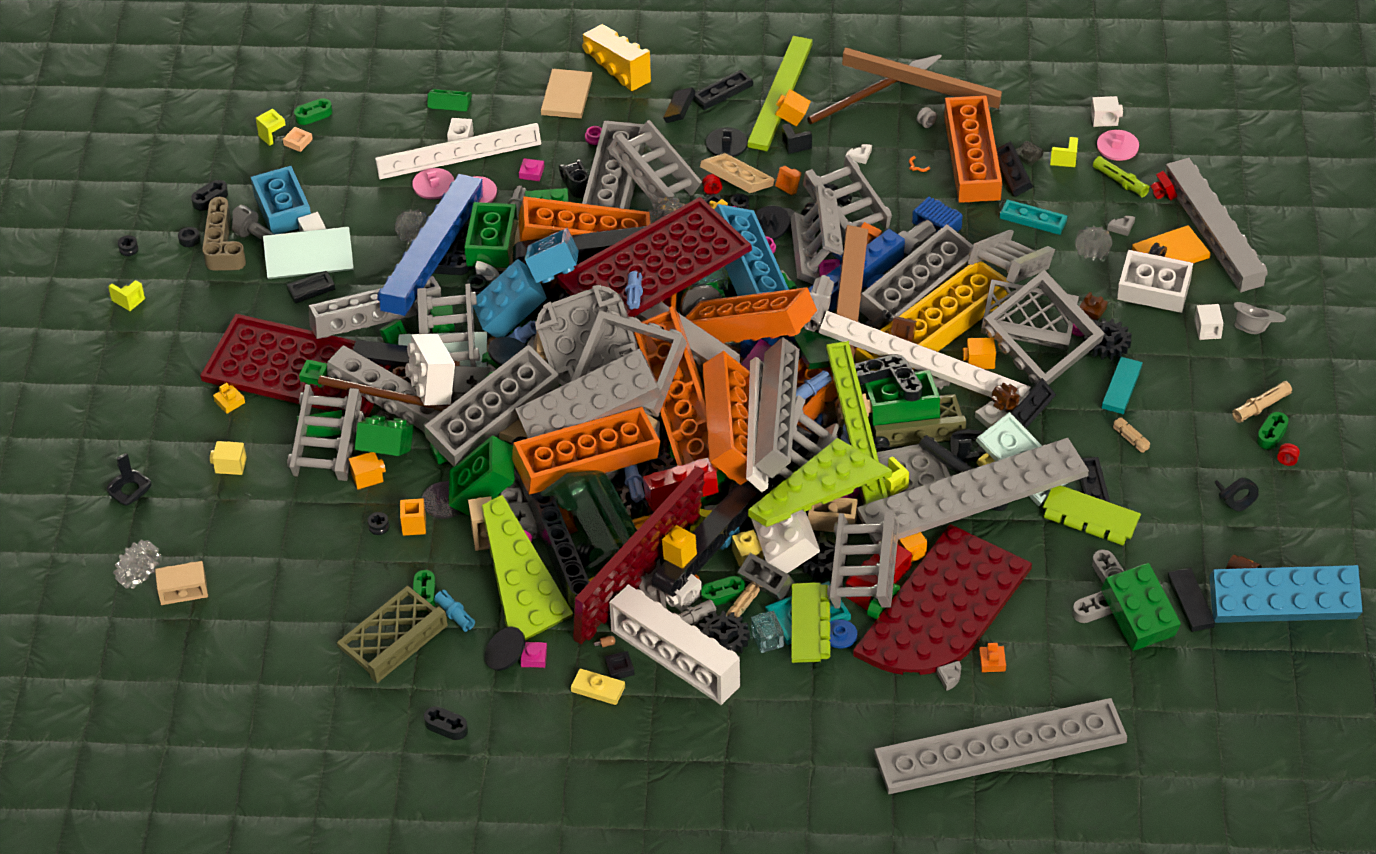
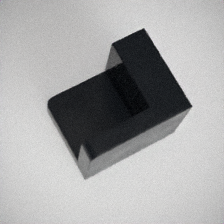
M790 124L782 125V142L788 154L812 149L811 131L795 134Z

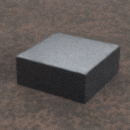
M628 651L605 656V664L611 678L621 679L635 675Z

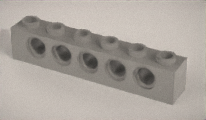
M431 276L424 288H426L428 296H432V298L441 297V287L435 278ZM380 289L309 305L310 328L316 338L319 339L381 323H388L396 319L409 318L418 315V297L405 316L380 311V301L377 299Z
M344 345L327 363L328 377L417 396L416 389L412 387L411 383ZM360 393L369 402L379 405L390 414L406 419L407 423L414 424L415 427L424 433V425L441 413L432 408Z

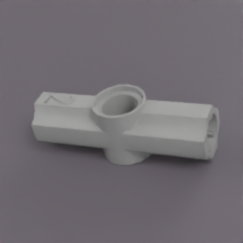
M822 275L815 279L810 295L817 308V312L803 326L806 330L814 332L820 330L824 315L829 310L831 293L834 287V282L831 281L829 276Z

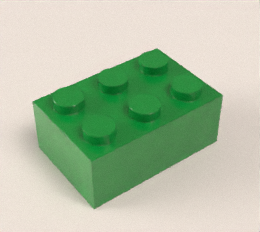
M473 203L465 243L467 266H476L477 261L487 263L496 268H507L510 266L518 224L516 204Z
M930 370L914 372L922 384V397L917 401L904 400L890 378L864 384L866 400L870 399L872 413H869L873 428L877 425L940 418V396Z
M492 435L453 467L449 472V506L470 516L468 500L490 496L492 499H495L502 491L510 487L515 480L514 463L512 461L513 446Z
M1149 563L1105 579L1101 591L1132 651L1176 635L1181 623Z

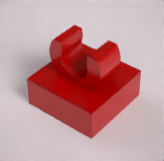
M1164 170L1156 174L1159 182H1155L1150 186L1154 191L1153 194L1156 199L1162 198L1165 194L1169 200L1176 198L1177 194L1174 186Z

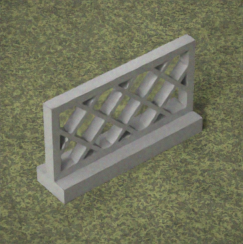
M991 279L984 318L989 315L991 309L996 306L999 307L1002 302L1014 295L1023 285ZM994 287L1005 288L1008 295L998 301L993 294ZM1035 288L1028 294L1029 300L1021 305L1017 303V308L1009 313H1005L1003 317L996 320L1013 340L1064 350L1069 348L1073 322L1067 319L1066 315L1051 299L1052 303L1041 309L1035 299L1042 295L1047 296L1042 289ZM1068 294L1077 304L1079 296ZM1033 302L1039 312L1029 318L1023 307ZM1055 306L1061 316L1050 322L1044 312ZM1018 310L1026 319L1020 324L1013 323L1009 317ZM1041 314L1048 324L1043 328H1036L1031 320ZM1064 319L1068 325L1067 333L1057 332L1053 324ZM982 322L981 333L987 334L988 332L984 329Z

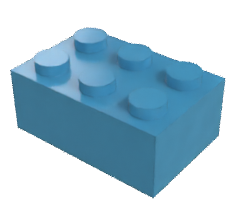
M292 166L251 177L254 197L269 231L274 234H282L299 229L298 218L309 215L311 212Z
M565 228L528 245L525 261L535 282L542 281V283H547L555 278L554 275L560 272L567 274L575 269L574 266L577 265L579 250L569 229Z
M517 259L476 296L477 305H473L482 329L495 338L505 337L544 302L547 297L540 282H535L529 267Z

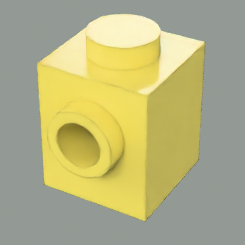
M217 441L215 450H212L210 453V463L214 464L215 473L243 474L247 458L244 443Z
M754 530L740 532L732 536V552L740 567L749 553L764 560V554Z

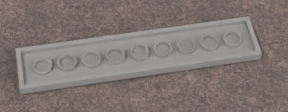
M1065 438L857 507V515L863 524H878L884 521L885 512H895L899 521L898 539L1087 477L1089 470L1069 438ZM868 533L874 544L882 542L881 533Z
M1109 698L876 748L875 757L888 794L1127 743V735L1113 701Z

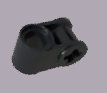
M577 159L574 163L568 165L560 164V176L574 197H584L588 183V173L583 167L581 160Z

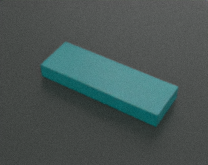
M1007 199L1000 212V219L1061 235L1067 222V215Z
M1124 357L1120 358L1102 403V409L1124 414L1143 362Z

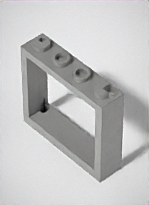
M1045 270L986 316L983 322V327L988 332L987 335L990 338L994 337L998 342L999 348L1014 359L1013 362L1016 367L1024 370L1029 375L1028 378L1031 383H1035L1038 379L1043 378L1048 385L1098 345L1105 334ZM1038 286L1088 338L1047 373H1044L996 321Z
M599 310L571 381L587 374L607 324L670 342L672 346L657 381L663 396L642 406L646 414L658 417L687 345L685 338L681 332L674 329L669 331L663 330L654 323L647 325L634 317L629 316L627 319L620 317L618 313L611 310L607 312Z

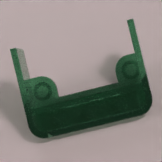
M602 471L566 473L541 492L542 496L555 495L557 503L562 509L574 510L594 546V549L589 552L590 564L584 568L586 573L599 572L637 531L610 479Z

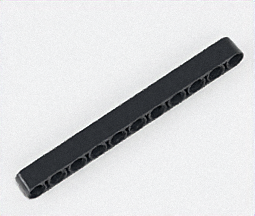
M797 424V431L815 444L816 433ZM793 439L792 450L804 458L809 451ZM791 460V463L786 468L792 471L797 464ZM778 474L773 478H768V489L763 492L757 489L750 481L742 485L737 484L692 532L696 536L697 555L683 569L666 560L654 573L651 580L652 587L672 597L676 596L675 592L688 582L687 578L691 574L695 576L730 537L729 533L735 531L749 517V509L775 489L784 477Z

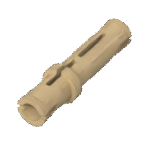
M1283 381L1262 395L1248 399L1244 405L1232 411L1234 420L1241 423L1250 416L1260 414L1264 408L1292 393L1291 385Z

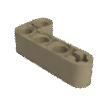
M215 197L209 203L203 242L205 264L209 270L214 271L240 270L246 265L244 249L240 242L228 241L231 215L228 200L224 197Z

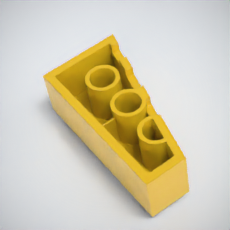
M603 24L583 34L582 46L584 51L590 54L599 65L607 69L610 75L616 77L631 92L651 82L649 50L646 48L641 50L640 45L637 43L630 44L628 38L624 36L619 37L617 32Z

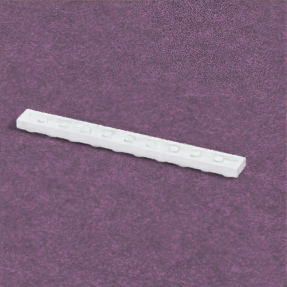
M826 311L819 330L820 334L842 342L849 341L850 345L882 357L894 354L902 355L911 368L919 371L930 370L931 374L935 377L992 397L993 389L998 385H1002L1003 382L1018 388L1015 393L1020 395L1019 400L1031 388L1025 384Z

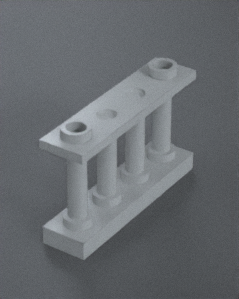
M650 120L645 123L638 134L639 136L627 140L620 133L615 136L607 148L660 211L668 206L675 196L674 193L685 189L691 196L702 183L699 177ZM645 142L652 151L641 156L634 147ZM659 158L665 167L654 172L647 162ZM672 173L678 182L667 187L660 178Z
M850 155L845 156L842 169L821 177L817 176L813 169L805 172L803 182L804 187L816 203L815 187L817 185L824 187V184L848 175L853 183L835 190L836 199L855 191H859L864 198L844 207L838 206L843 244L847 225L861 227L864 222L871 225L880 221L886 230L889 228L892 218L890 209L882 203L860 171L858 163L853 161ZM866 206H869L874 213L853 223L848 222L844 216Z
M820 185L815 187L817 202L806 215L794 212L790 217L797 279L813 285L815 279L820 277L818 266L830 252L839 255L844 253L836 192ZM817 214H819V217L813 223V219L817 216ZM819 229H820L821 232H820L819 235L815 238V234H816V233L819 231ZM822 245L823 248L817 253V249Z
M1007 230L974 243L969 250L970 258L968 264L973 265L983 260L1007 270L1008 276L1006 281L1015 284L1043 270L1049 269L1055 249L1047 246L1035 251L1012 241L1011 238L1014 231Z
M470 283L465 284L466 295L432 298V296H428L426 288L417 289L419 335L430 334V328H434V325L467 322L468 332L439 335L443 343L468 341L469 351L449 354L454 361L470 360L471 367H476V361H480L479 348H475L473 305H477L476 292L471 291ZM467 305V313L433 317L429 313V309L437 306Z
M305 384L304 392H301L299 398L301 410L292 454L288 455L287 460L288 468L291 469L293 476H298L300 466L332 469L338 480L347 481L350 468L349 458L352 457L362 403L359 389L350 388L349 395L345 396V398L314 396L311 386ZM311 406L344 407V410H346L345 417L338 419L310 416ZM308 425L337 427L342 430L341 437L337 439L306 437ZM304 446L336 448L338 454L337 458L333 460L302 457Z
M798 395L795 401L793 439L813 453L814 457L837 439L836 434L839 425L835 423L825 429L803 413L805 399ZM798 421L820 436L817 445L797 431ZM792 450L791 460L802 467L808 462ZM785 467L778 474L787 479L793 472Z
M885 512L884 521L878 524H849L844 513H839L838 522L834 525L836 544L831 585L827 588L828 599L832 601L835 609L840 608L841 597L874 596L875 599H878L881 607H891L899 533V521L895 512ZM881 533L882 542H879V544L847 545L848 534ZM879 554L880 563L873 566H845L846 555ZM877 575L878 584H875L874 587H842L844 576Z

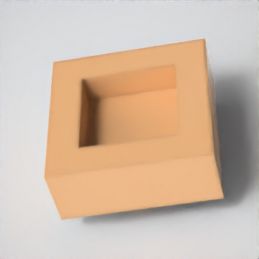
M294 127L283 138V144L301 152L312 141V134Z

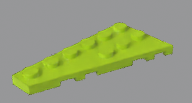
M837 438L753 505L748 511V516L763 526L769 527L791 518V514L795 512L811 510L812 506L817 503L826 504L853 493L857 487L873 485L874 480L882 477L884 479L892 477V470Z
M501 495L483 504L481 510L486 534L489 539L491 558H493L494 572L500 601L504 610L506 628L516 627L520 629L525 635V640L572 617V610L504 496Z

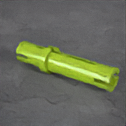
M1101 156L1094 160L1093 167L1122 184L1124 189H1130L1142 198L1148 194L1150 186L1136 179L1134 174L1126 173Z

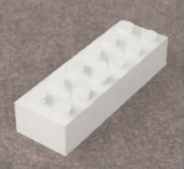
M628 584L609 602L611 632L720 705L740 687V658L734 651L727 650L714 638L704 635L696 626L689 625L679 615L671 613L659 602L648 598L641 590L635 589Z

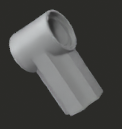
M926 220L919 223L909 232L901 231L898 235L905 238L904 253L910 255L936 234V229L932 222Z

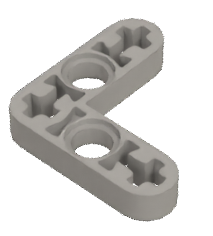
M1099 550L1095 552L1092 566L1103 584L1107 577L1124 572L1110 551ZM1102 591L1079 599L1074 603L1073 617L1076 621L1087 623L1113 614L1109 606L1105 607L1099 604V601L1106 600Z

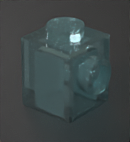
M774 611L760 613L751 617V632L761 653L784 647V632Z

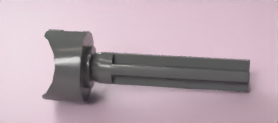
M241 204L233 210L231 231L239 236L246 237L251 233L263 240V236L276 235L258 223L257 212Z

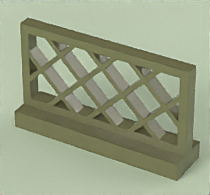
M956 395L940 396V412H942L940 418L877 425L875 428L872 426L875 438L886 437L889 440L890 447L916 445L926 435L935 438L934 440L937 442L950 441V437L954 432L966 430L965 416H962ZM952 403V405L949 408L942 406L941 404Z
M406 586L337 642V646L368 671L371 679L378 683L448 626L446 613L439 606L435 608L413 589ZM406 596L414 599V604L400 605L401 600ZM427 610L430 612L425 618H416L417 611ZM396 611V619H383L385 613ZM400 611H413V618H400ZM412 624V628L408 632H399V625ZM382 625H396L395 632L382 633ZM369 626H379L378 633H365V629ZM378 639L377 647H364L365 640ZM382 639H395L392 645L381 647ZM352 640H361V646L357 648H350L347 644ZM377 653V657L370 663L363 659L364 654Z

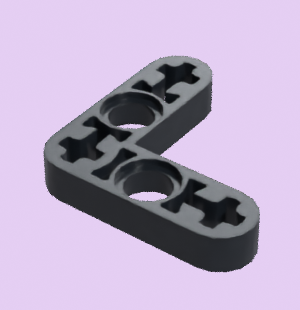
M464 224L455 238L452 253L444 255L441 260L444 264L438 265L433 274L464 275L469 272L471 266L466 265L465 252L458 250L465 247L466 239H464V236L468 233L469 224Z
M894 354L855 363L860 385L890 378L904 400L917 401L922 397V384L902 355Z

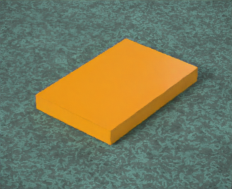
M1189 225L1132 244V251L1148 254L1152 245L1157 242L1160 243V247H1167L1166 258L1191 263L1210 258L1209 250Z

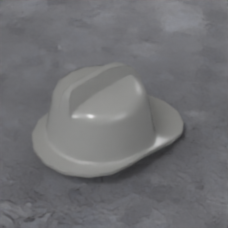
M1242 302L1234 303V307L1238 310L1235 327L1250 334H1259L1265 331L1271 322H1284L1286 320L1284 315L1275 311L1257 308Z

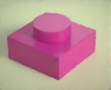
M523 159L519 171V179L540 181L544 170V161Z
M823 260L818 266L819 276H826L840 265V260Z
M526 642L521 655V667L545 668L547 643Z

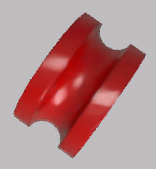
M709 174L702 179V185L706 194H717L722 190L720 177Z
M1285 443L1280 446L1277 459L1283 465L1293 466L1298 461L1300 450L1293 444Z

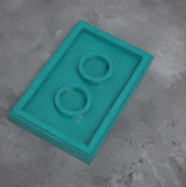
M829 581L821 584L831 585ZM792 596L765 606V612L787 645L792 644ZM830 600L829 622L834 620H851V614L842 600L840 608L836 609Z

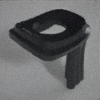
M971 429L954 432L950 437L951 453L963 461H977L986 451L978 444V451L970 453L973 445L971 440L976 442L977 437L983 432Z
M124 453L117 457V466L121 474L108 484L107 492L117 502L127 506L143 496L149 490L152 483L142 473L131 469L129 456L127 453ZM127 483H136L139 486V489L132 495H125L121 491L122 487Z
M1241 477L1227 488L1218 480L1215 481L1216 486L1221 491L1219 498L1236 511L1245 510L1259 496L1258 486L1249 478ZM1243 489L1249 490L1243 499L1234 500L1237 492Z

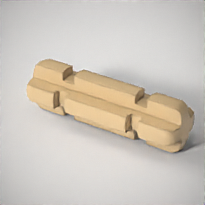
M1121 417L1114 421L1113 428L1121 433L1133 446L1136 445L1140 452L1144 453L1150 448V442L1145 437H1142L1127 421Z
M749 583L726 615L729 616L734 612L735 618L740 617L760 591L759 586Z

